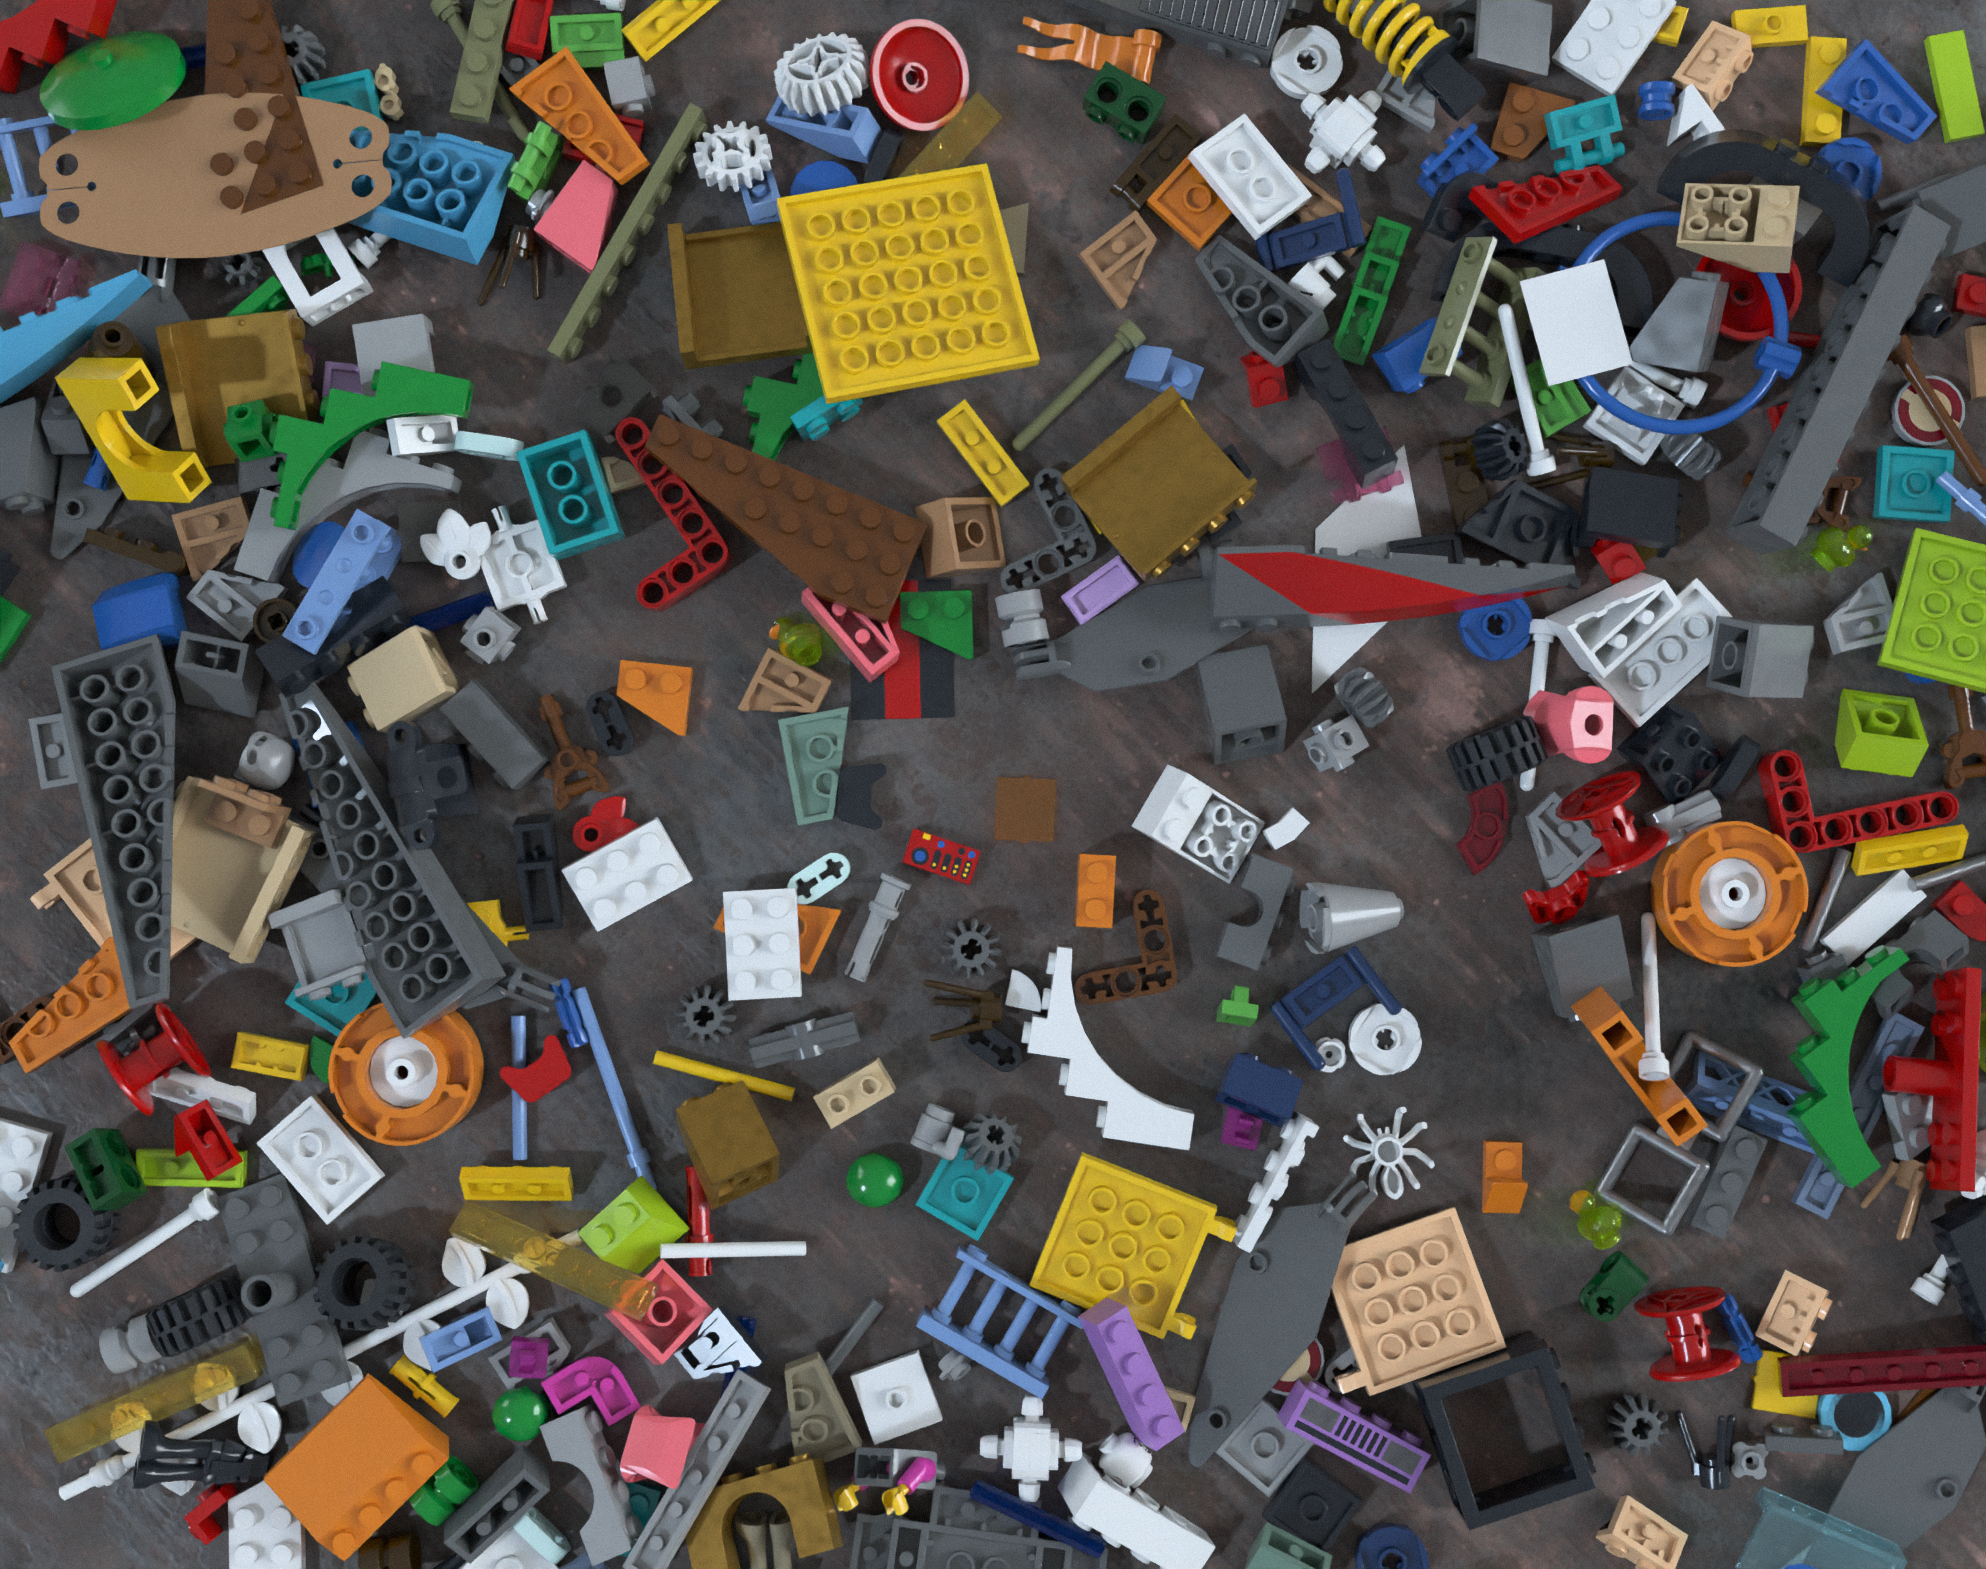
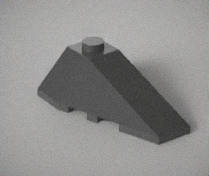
M1217 234L1196 257L1195 263L1249 348L1277 368L1295 361L1297 353L1317 344L1329 331L1322 309L1220 234Z

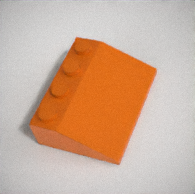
M368 1373L264 1475L263 1480L315 1540L345 1562L449 1459V1436Z

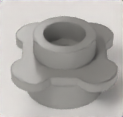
M539 189L528 201L526 213L535 221V225H537L556 199L554 191L548 190L545 192Z
M953 1349L938 1364V1367L942 1370L939 1378L942 1381L946 1378L949 1380L954 1379V1381L961 1379L971 1369L969 1363L973 1359Z
M1742 1441L1735 1442L1731 1453V1473L1738 1478H1741L1743 1475L1753 1476L1758 1480L1764 1478L1767 1473L1764 1461L1768 1455L1764 1444L1757 1443L1752 1445ZM1748 1457L1752 1458L1751 1463L1746 1462Z

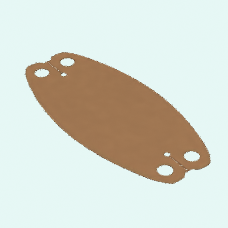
M218 93L165 101L151 112L135 120L106 129L79 130L48 148L39 158L40 178L47 184V190H51L47 191V197L41 203V224L54 235L81 245L147 257H222L285 245L349 222L371 211L390 195L392 186L391 175L383 166V153L389 147V127L375 115L363 110L333 102L296 96L323 186L241 214L258 164H253L246 159L244 148L248 142L253 140L260 141L265 146L275 119L268 111V102L272 97L276 95L283 96V94L245 93L240 98H232L227 93ZM249 108L257 115L258 122L254 129L243 131L236 126L234 115L239 109ZM360 126L368 128L372 133L371 143L362 149L355 148L349 139L352 130ZM225 153L232 158L234 168L230 174L219 176L212 171L210 161L215 154ZM63 154H72L77 158L78 167L72 175H61L56 169V162ZM337 159L345 163L340 168L333 166V162ZM368 175L374 182L372 193L366 197H358L352 191V182L357 176ZM90 182L96 184V188L93 191H89L87 188ZM227 186L237 187L244 195L243 204L237 209L227 208L220 200V193ZM65 202H73L79 207V217L70 224L62 223L57 216L58 208Z

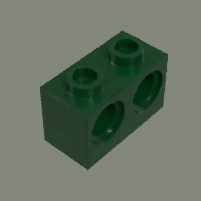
M1105 61L1083 98L1082 109L1086 111V116L1095 123L1103 125L1105 122L1115 128L1118 136L1130 143L1136 141L1143 145L1163 113L1167 97ZM1108 91L1113 93L1117 99L1114 102L1105 103L1099 99L1098 95ZM1141 110L1146 114L1147 118L1143 121H1134L1130 118L1129 112Z
M93 1128L65 1146V1150L93 1211L120 1210L148 1192L119 1129Z

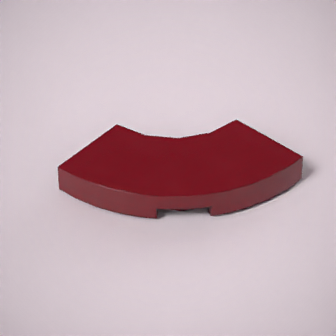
M1502 782L1475 790L1466 795L1471 809L1470 824L1465 835L1454 845L1473 875H1477L1493 861L1504 843L1503 840L1509 820V803Z

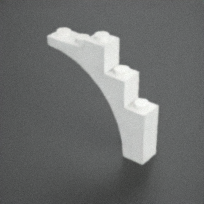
M1057 945L1056 953L1049 952L1046 974H1052L1051 989L1044 988L1041 1009L1047 1010V1015L1032 1014L1031 1022L1024 1021L1021 1043L1028 1044V1053L1069 1059L1068 1064H1061L1059 1085L1065 1086V1095L1106 1101L1105 1106L1099 1105L1096 1127L1102 1128L1103 1138L1189 1150L1194 1121L1192 1110L1165 1104L1138 1091L1116 1075L1097 1054L1084 1032L1075 1007L1071 982L1072 948Z

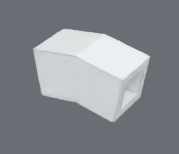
M1290 808L1278 822L1265 828L1262 832L1271 849L1276 850L1295 840L1310 822L1294 808Z

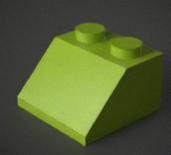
M1850 689L1842 690L1835 736V747L1841 768L1913 777L1929 747L1914 698Z
M641 1175L578 1232V1235L602 1261L639 1274L660 1256L661 1244L674 1243L690 1228Z

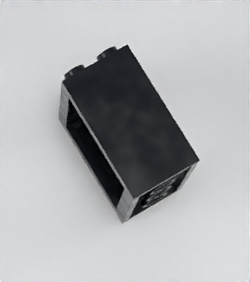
M1531 1331L1504 1339L1506 1348L1412 1381L1454 1509L1469 1530L1596 1488L1592 1475L1596 1474L1594 1462L1588 1452H1583L1580 1440L1585 1438L1581 1424L1577 1417L1572 1418L1568 1407L1569 1404L1573 1403L1570 1391L1565 1382L1560 1383L1556 1372L1557 1369L1561 1368L1559 1358L1553 1347L1548 1348L1545 1340H1540ZM1527 1369H1536L1567 1463L1473 1494L1441 1400L1446 1399V1396Z

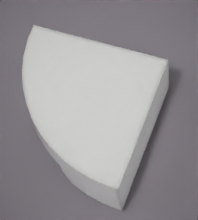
M1012 969L1005 1005L1040 1012L1041 1000L1037 987L1025 974Z

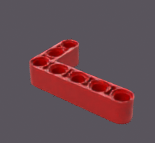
M626 418L616 428L617 441L689 546L683 553L645 577L637 586L636 596L638 601L648 610L662 612L726 570L731 564L732 552L683 479L678 478L664 465L656 474L647 473V463L654 459L645 448L651 431L640 419ZM631 430H642L643 437L639 443L634 445L627 444L626 437ZM674 487L681 488L683 490L682 499L675 504L667 503V492ZM692 517H701L703 520V526L697 533H688L686 531V523ZM712 546H720L723 549V556L716 563L706 561V552ZM680 567H692L693 576L689 582H677L676 573ZM653 586H661L663 589V597L657 603H649L647 600V592Z
M1790 750L1772 751L1764 754L1758 763V772L1771 832L1785 840L1795 853H1807L1946 824L1953 821L1959 812L1957 798L1949 792L1938 791L1923 792L1814 815L1803 764L1795 752ZM1778 758H1781L1785 763V772L1782 776L1778 775L1775 771L1774 764ZM1786 793H1789L1793 799V806L1789 811L1782 804L1783 796ZM1934 799L1940 805V811L1937 816L1931 811V804ZM1899 806L1905 812V819L1901 824L1896 819V811ZM1865 813L1870 819V826L1867 831H1864L1860 824L1861 817ZM1829 821L1834 823L1836 831L1831 839L1825 832L1826 824ZM1794 828L1801 835V840L1797 846H1794L1790 840V833Z

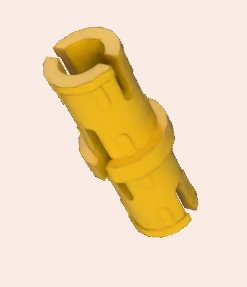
M406 1354L389 1371L391 1375H394L414 1392L412 1396L416 1400L421 1398L441 1414L443 1418L450 1413L460 1400L435 1380L437 1378L436 1375L432 1372L428 1375L418 1365L410 1361Z

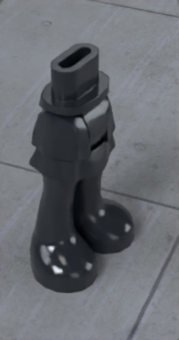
M145 1420L142 1428L139 1454L137 1455L134 1467L132 1489H145L155 1483L188 1480L203 1482V1486L212 1483L221 1485L237 1481L247 1483L249 1478L264 1477L267 1472L270 1452L263 1454L250 1446L247 1447L246 1451V1445L229 1439L219 1440L215 1437L202 1440L168 1438L163 1435L158 1422ZM156 1459H202V1463H166Z

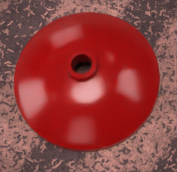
M910 19L889 28L876 43L870 61V83L878 105L888 118L905 129L930 131L946 125L956 117L968 93L969 71L963 50L950 32L929 20ZM907 73L912 77L911 85L906 81Z
M1703 256L1695 271L1721 274L1720 281L1730 283L1718 334L1732 340L1746 342L1758 341L1766 336L1774 335L1771 304L1757 273ZM1792 257L1790 273H1775L1786 300L1789 322L1796 314L1802 297V279ZM1734 291L1741 292L1744 296V300L1740 301L1736 299L1734 296Z

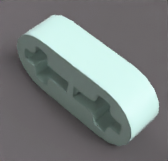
M457 431L454 450L475 456L519 461L516 452L523 450L524 442L500 436Z
M839 853L824 855L795 874L790 879L788 888L798 889L797 881L799 879L808 882L816 877L819 883L810 889L812 895L809 898L804 894L797 896L798 904L812 903L848 878L850 863L844 855ZM829 859H832L835 863L839 861L843 863L844 867L840 869L842 875L840 878L837 879L836 876L830 875L823 880L819 875L828 869L826 862Z
M534 1506L512 1525L539 1554L552 1564H558L571 1550L567 1538Z

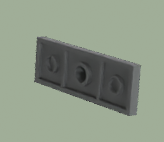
M282 1173L217 1197L216 1199L243 1285L241 1300L252 1314L279 1407L352 1381L337 1327L327 1321L329 1316H323L319 1312L318 1308L322 1303L314 1302L313 1294L318 1292V1287L312 1286L313 1278L318 1279L320 1272L315 1270L317 1262L293 1185Z

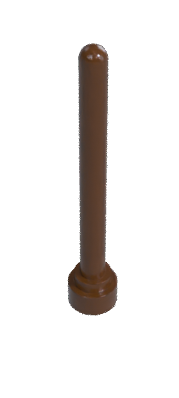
M1906 333L1903 334L1898 346L1889 354L1886 361L1891 360L1894 366L1897 364L1900 366L1976 485L1980 487L1986 486L1985 468L1911 355L1914 352L1911 347L1914 345Z

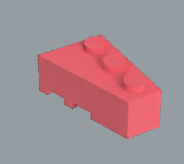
M809 587L802 592V604L870 683L898 661L900 651L888 622L883 624L822 599L813 593Z

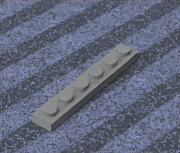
M737 1369L687 1455L679 1486L676 1489L668 1487L622 1566L624 1569H667L771 1388L745 1371Z

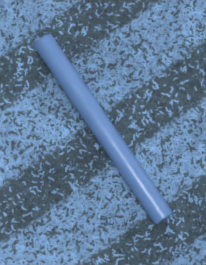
M526 1015L511 1016L512 1067L519 1069L526 1067ZM512 1089L513 1160H526L527 1102Z

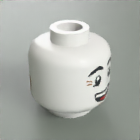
M1129 1432L1123 1433L1118 1437L1114 1433L1111 1434L1099 1448L1102 1452L1099 1467L1114 1482L1124 1488L1128 1486L1132 1488L1138 1487L1153 1469L1150 1465L1152 1460L1151 1452Z

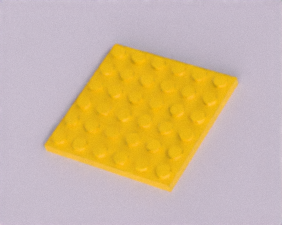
M987 163L777 198L776 205L826 404L1038 365L1040 357Z

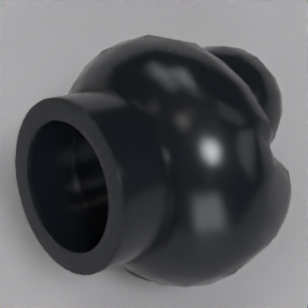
M1926 293L1924 298L1916 304V309L1913 315L1905 322V327L1913 336L1919 337L1928 334L1936 339L1949 328L1954 315L1947 311L1946 300L1941 295Z

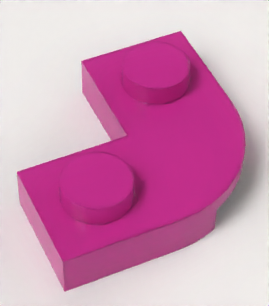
M586 1356L576 1359L541 1380V1384L558 1414L591 1395L608 1426L641 1407L621 1370L613 1362L602 1357Z

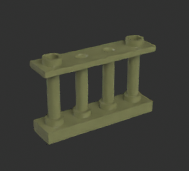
M1466 237L1419 373L1423 376L1450 377V374H1453L1469 384L1464 399L1465 402L1472 406L1499 408L1512 371L1498 315V308L1502 304L1511 305L1520 344H1522L1530 317L1520 281L1546 275V273L1538 267L1508 269L1492 258L1497 243L1495 237ZM1486 272L1505 284L1498 303L1480 291ZM1474 306L1493 317L1487 336H1484L1468 325ZM1462 340L1481 351L1475 370L1456 359Z

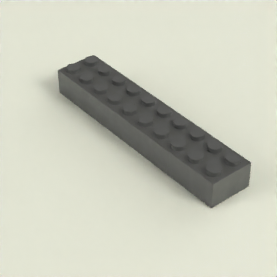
M1913 205L1875 225L1870 235L1869 250L1865 263L1851 286L1844 288L1724 535L1759 555L1795 547L1803 541L1808 532V526L1806 525L1812 513L1820 507L1824 499L1822 492L1827 482L1833 478L1839 468V462L1837 461L1843 449L1851 443L1855 435L1853 428L1858 418L1864 414L1870 404V398L1868 397L1874 385L1882 379L1886 371L1884 364L1889 354L1896 349L1901 340L1899 333L1904 323L1913 315L1916 309V303L1914 302L1920 290L1927 285L1932 276L1930 269L1935 259L1942 254L1947 245L1945 238L1951 228L1949 224L1917 205Z

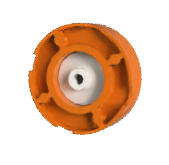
M1711 822L1689 831L1679 842L1667 846L1655 865L1650 885L1652 911L1659 928L1669 942L1691 958L1722 966H1750L1764 962L1780 953L1796 936L1794 931L1799 924L1802 912L1806 913L1808 907L1807 877L1795 851L1777 834H1772L1749 822Z
M383 1003L374 1005L359 1013L344 1027L335 1041L328 1067L331 1094L335 1093L338 1104L344 1113L342 1117L346 1122L368 1139L393 1146L419 1144L435 1138L457 1125L475 1104L484 1076V1059L479 1040L472 1027L458 1012L454 1010L410 1037L403 1039Z

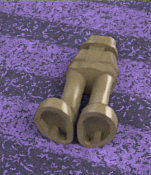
M786 1509L775 1511L769 1520L774 1569H792L791 1543L794 1534ZM760 1510L741 1512L735 1517V1527L737 1533L746 1542L750 1569H767V1515Z

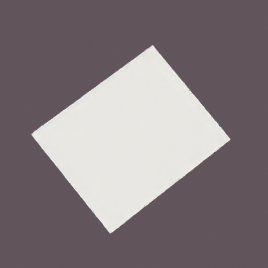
M1604 259L1520 281L1548 386L1633 364Z

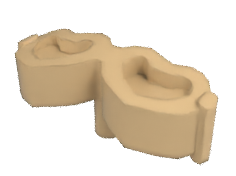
M381 63L374 77V83L384 94L379 108L389 119L398 121L404 112L401 109L402 101L397 96L399 87L395 82L396 74L385 63Z

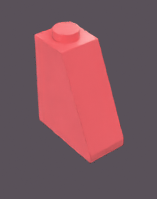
M583 160L537 223L534 231L541 240L591 274L608 245L619 190L609 174L597 164L593 167Z

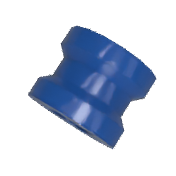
M1651 81L1640 85L1638 95L1642 99V105L1638 108V117L1648 121L1664 120L1675 115V105L1672 103V96L1675 94V84L1669 81Z

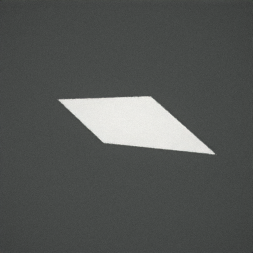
M1404 445L1395 453L1398 460L1394 474L1364 489L1359 487L1315 529V554H1320L1319 550L1322 547L1337 548V555L1349 556L1357 550H1368L1376 554L1377 558H1384L1388 554L1387 542L1422 537ZM1387 622L1313 627L1312 693Z

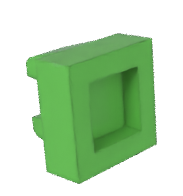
M1234 986V990L1231 991L1230 1000L1223 999L1218 1007L1217 1022L1247 1027L1253 1026L1257 1020L1259 1005L1248 1003V987Z

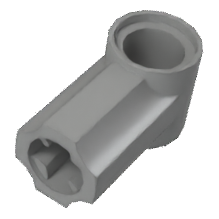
M1710 790L1696 793L1676 804L1669 803L1642 816L1647 826H1658L1669 832L1670 840L1665 847L1679 842L1689 831L1722 818L1721 807Z

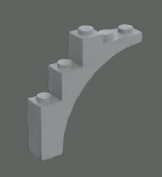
M372 427L369 432L364 431L353 438L345 465L342 462L328 458L314 475L302 496L296 530L273 526L274 518L270 517L271 504L275 496L279 497L281 487L275 486L273 492L263 488L260 489L233 570L271 583L280 584L302 536L311 527L322 523L327 517L348 504L375 493L403 488L434 489L459 495L463 481L453 475L454 469L442 464L433 463L432 468L420 465L421 459L414 455L392 456L389 433Z

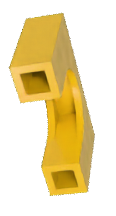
M79 357L55 377L128 500L190 503L212 483L195 452L158 449L143 440L126 421L122 411H136L159 391L142 358Z

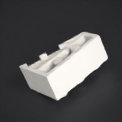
M1640 572L1545 617V620L1582 670L1604 679L1681 609L1683 605L1666 580Z

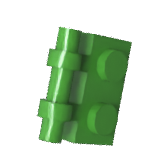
M538 121L533 133H528L524 141L526 144L519 162L514 161L510 170L512 176L507 184V187L515 191L514 194L526 206L537 190H546L563 155V141L559 135L550 132L552 128L549 125Z

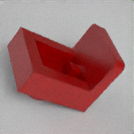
M1253 350L1249 352V355L1240 357L1241 365L1246 373L1250 404L1253 408L1288 400L1283 365L1276 368Z
M1597 539L1593 547L1589 548L1612 585L1646 569L1632 544Z
M233 1482L224 1484L220 1488L215 1483L196 1497L200 1504L183 1517L188 1523L190 1533L205 1545H208L223 1532V1528L213 1517L212 1513L239 1491Z

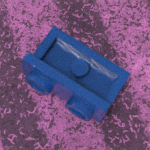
M1474 122L1466 130L1461 126L1458 127L1445 141L1448 147L1440 155L1434 151L1419 166L1423 172L1416 182L1432 199L1442 182L1448 183L1452 178L1465 173V171L1484 175L1499 160L1475 134L1478 126Z

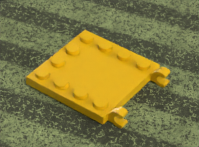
M1082 1152L1030 1279L1029 1286L1086 1309H1090L1105 1298H1110L1127 1306L1138 1330L1164 1339L1167 1330L1184 1338L1192 1339L1197 1327L1195 1325L1196 1318L1185 1313H1175L1207 1234L1210 1233L1223 1240L1232 1242L1237 1231V1227H1235L1236 1221L1223 1216H1215L1217 1205Z

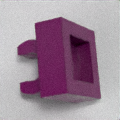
M1227 1106L1219 1141L1256 1151L1263 1120Z
M513 1336L511 1340L509 1376L545 1379L548 1368L550 1338Z

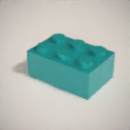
M585 429L516 452L550 556L561 560L625 539L593 437Z

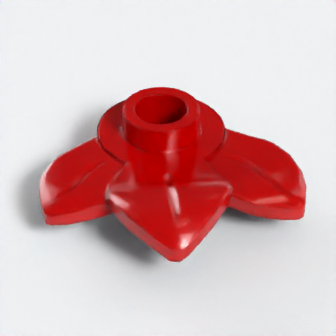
M611 796L596 802L590 816L582 817L575 823L572 830L575 844L584 851L593 852L639 827L640 825L633 820L623 817L626 808V798ZM595 828L597 830V837L594 840L585 839L584 832L586 829Z

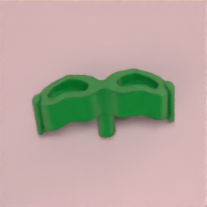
M315 254L305 257L300 261L302 277L325 270L326 278H333L332 267H335L327 254ZM350 254L352 260L356 265L355 255Z

